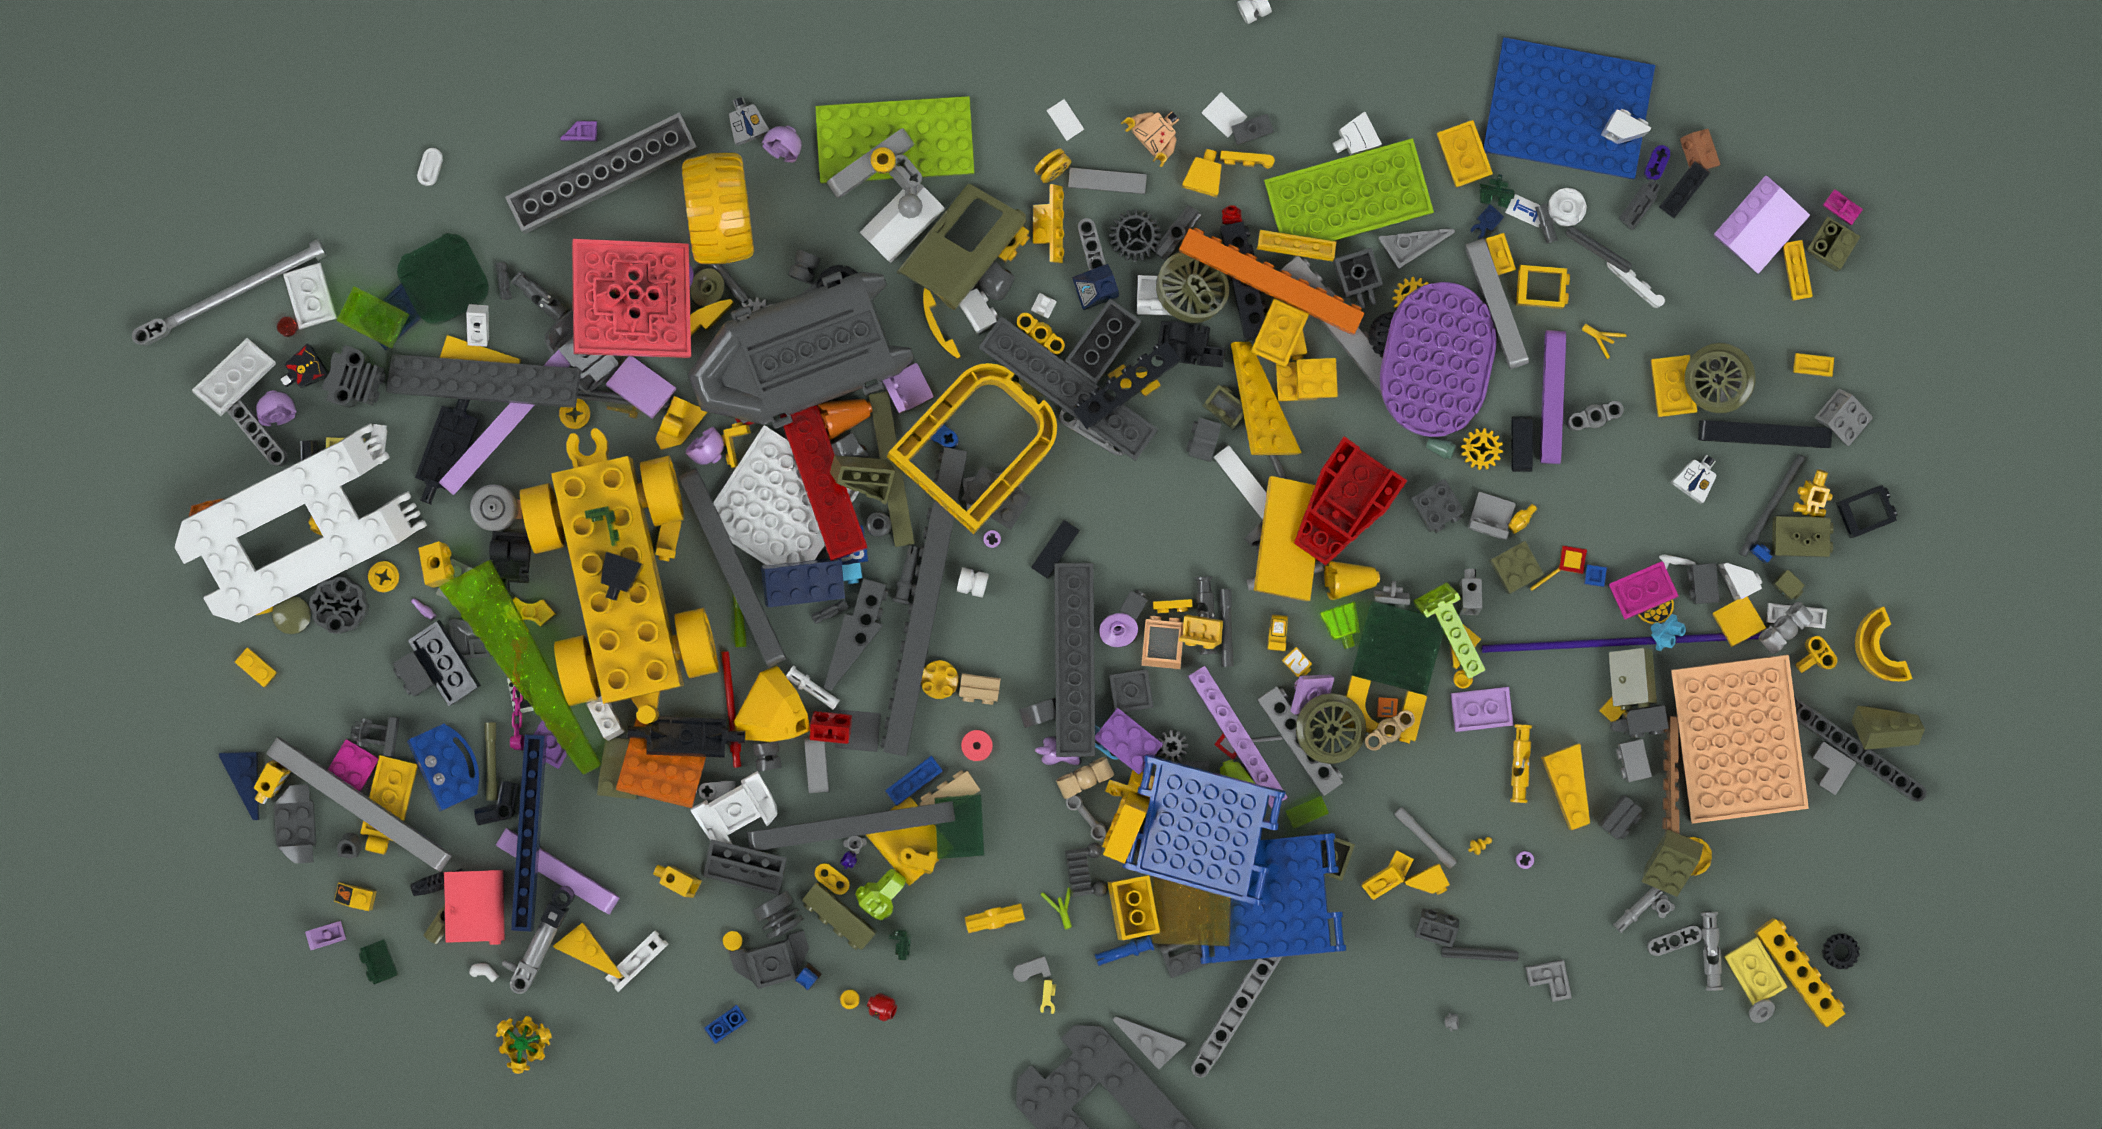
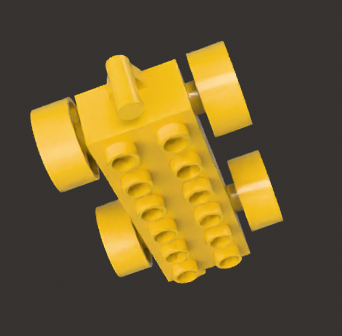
M593 428L591 430V437L596 443V450L590 456L580 453L579 436L575 433L569 435L566 442V450L569 458L572 460L573 469L551 473L556 497L550 483L520 489L521 509L527 535L535 554L564 548L566 537L590 643L589 647L585 635L554 642L557 670L568 705L573 706L598 700L600 688L603 704L631 698L638 708V712H636L637 719L641 723L649 724L656 721L659 717L658 703L660 692L684 686L679 660H683L688 677L694 678L719 672L717 653L709 619L704 607L675 614L677 634H672L644 508H649L654 526L684 520L682 498L670 456L640 462L642 482L638 483L633 458L625 456L610 460L608 456L609 444L606 436L599 429ZM606 552L644 564L629 593L620 590L617 601L605 597L609 586L601 583Z

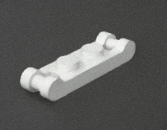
M1607 262V268L1652 307L1659 308L1665 303L1664 297L1662 295H1655L1645 281L1640 282L1635 278L1636 274L1631 269L1628 273H1624Z
M656 930L617 966L625 977L622 981L610 974L605 977L608 982H612L617 992L669 944L658 936L659 933ZM652 941L658 946L654 950L649 946Z

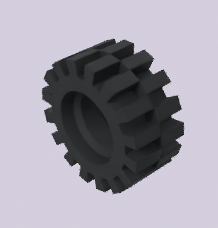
M1845 934L1831 935V938H1827V942L1823 944L1824 950H1822V953H1824L1823 957L1829 965L1837 969H1848V967H1853V964L1857 963V958L1860 957V947L1857 946L1856 940ZM1839 944H1844L1848 948V955L1844 959H1838L1834 954V949Z

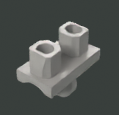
M1391 581V586H1383V591L1374 590L1377 611L1385 612L1387 611L1388 603L1395 604V612L1405 613L1407 605H1410L1409 593H1403V587H1396V581Z

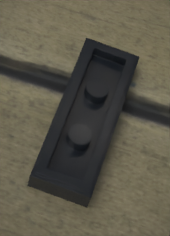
M1694 161L1660 204L1659 208L1672 218H1675L1708 177L1710 171L1697 161Z
M1063 520L1031 568L1045 578H1048L1055 568L1054 563L1059 562L1080 530Z

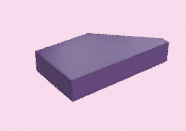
M577 121L561 136V141H597V121Z

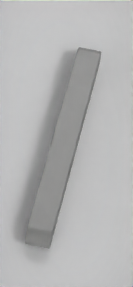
M277 737L266 754L434 869L441 872L451 858L452 854L285 740Z

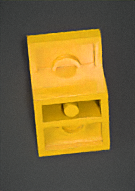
M1336 358L1296 360V362H1288L1286 368L1276 364L1278 402L1338 397Z

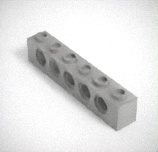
M1276 686L1258 698L1257 701L1322 796H1325L1343 783L1341 780L1343 776L1338 768L1333 769L1331 764L1308 760L1307 754L1296 742V725L1291 730L1285 726V722L1289 718L1294 719L1295 723H1297L1298 716L1291 712L1292 704L1289 705L1286 698L1288 696L1283 688L1278 689ZM1278 702L1283 703L1285 707L1281 714L1276 713L1274 710V706ZM1314 742L1317 747L1321 746L1320 742ZM1325 766L1328 768L1329 773L1326 777L1321 778L1318 770L1320 767Z

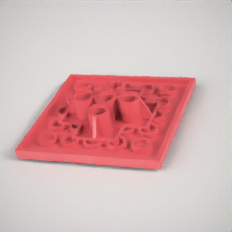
M590 239L572 240L574 354L691 357L689 244ZM628 274H634L637 280H631ZM609 292H615L618 298H612ZM629 293H634L638 299L630 298ZM653 293L657 300L650 299L648 294ZM634 311L638 318H632L629 312Z

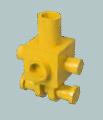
M1817 469L1814 480H1806L1804 487L1798 488L1797 493L1801 495L1800 499L1804 503L1802 505L1795 502L1793 506L1794 512H1802V515L1806 516L1809 514L1810 517H1825L1826 509L1824 507L1826 501H1831L1833 496L1829 493L1830 489L1824 485L1828 472Z

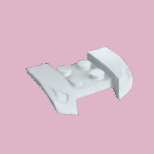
M758 771L742 779V785L708 803L705 800L690 809L710 841L713 839L732 844L729 834L759 817H762L766 826H768L777 816L776 803Z

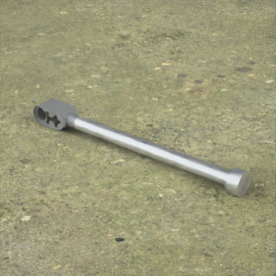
M316 239L309 243V248L164 320L157 318L134 329L132 339L136 344L148 346L168 336L172 328L315 257L317 260L326 257V251L320 240ZM159 324L163 325V327L161 328V332L157 331V329L159 328ZM146 332V339L140 342L139 334Z

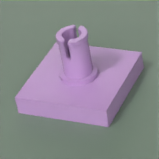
M1330 674L1299 676V679L1294 683L1296 691L1291 712L1295 715L1299 714L1311 699L1322 694L1331 693L1334 677Z

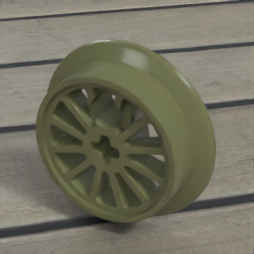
M1714 343L1699 349L1691 357L1685 370V386L1689 396L1699 407L1713 413H1727L1738 409L1750 398L1755 387V370L1751 360L1741 349L1726 343ZM1721 356L1728 358L1726 365ZM1713 359H1717L1721 363L1720 369L1714 370L1711 368L1710 363ZM1705 360L1707 362V370L1701 367V363ZM1734 361L1738 367L1726 372L1730 362ZM1698 369L1710 377H1697ZM1741 371L1742 378L1729 377L1733 372ZM1717 374H1719V376L1724 377V380L1721 381V384L1719 383V381L1714 380V378L1717 377ZM1697 381H1709L1708 384L1701 388H1698ZM1728 381H1742L1741 388L1735 387L1728 383ZM1712 385L1710 392L1705 397L1701 390ZM1725 386L1737 391V394L1731 397ZM1715 388H1717V401L1710 400V396ZM1721 388L1728 398L1727 401H1720Z
M1327 693L1311 699L1302 708L1297 718L1296 735L1301 748L1312 759L1322 763L1335 764L1348 760L1360 749L1366 735V722L1361 709L1350 698L1340 694ZM1331 706V720H1329L1324 711V708ZM1335 707H1341L1342 711L1335 720ZM1321 711L1326 722L1317 719L1315 714ZM1347 711L1350 714V718L1339 723L1344 713ZM1312 719L1315 720V721H1317L1318 723H1320V724H1313V725L1310 727V724H1311ZM1353 720V728H1342L1343 725ZM1331 724L1337 728L1333 734L1327 731ZM1316 727H1321L1323 730V734L1319 738L1313 736V731ZM1342 731H1354L1353 738L1351 739L1342 734ZM1339 736H1342L1343 738L1350 741V743L1345 748ZM1335 738L1341 747V749L1336 752H1334ZM1330 739V751H1323V748ZM1315 741H1323L1320 747L1314 744Z

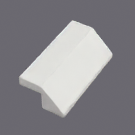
M921 184L917 186L916 196L920 198L923 205L919 216L908 219L899 212V200L905 196V190H902L859 232L890 263L945 210L944 206Z

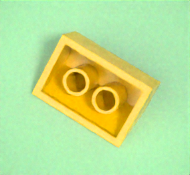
M1149 875L1107 882L1118 940L1160 933Z

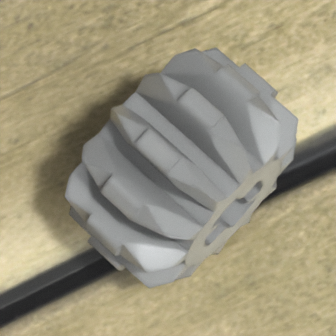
M1169 730L1170 737H1167L1166 733L1163 732L1162 736L1165 740L1157 738L1163 744L1160 748L1163 751L1157 755L1162 756L1165 753L1166 755L1163 759L1167 760L1171 756L1170 761L1174 762V756H1176L1181 761L1182 758L1179 753L1187 754L1186 751L1181 750L1182 747H1188V744H1181V742L1186 740V737L1178 739L1180 736L1179 731L1175 737H1173V730ZM1175 741L1177 749L1169 752L1167 750L1169 747H1166L1167 743Z

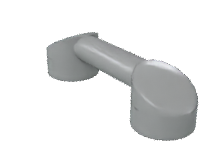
M1076 794L1067 798V808L1073 811L1078 810L1092 827L1091 836L1095 840L1104 839L1107 834L1106 826L1103 823H1098L1083 806L1081 796Z

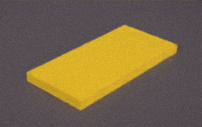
M1274 476L1269 477L1254 591L1310 601L1316 559L1295 545L1294 540L1315 485Z

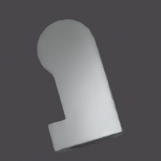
M1045 955L1018 964L1013 971L1014 978L1020 982H1024L1030 976L1042 973L1043 977L1051 975Z

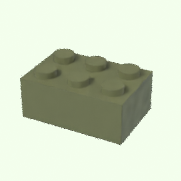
M1667 829L1645 865L1641 882L1677 897L1700 861L1703 844Z

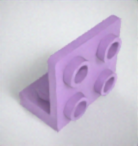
M917 363L905 368L899 375L883 380L899 414L934 397Z

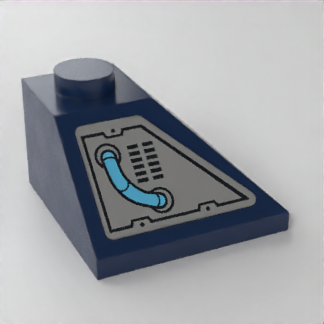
M1109 264L1072 277L1083 310L1107 302L1109 299L1119 297V290Z

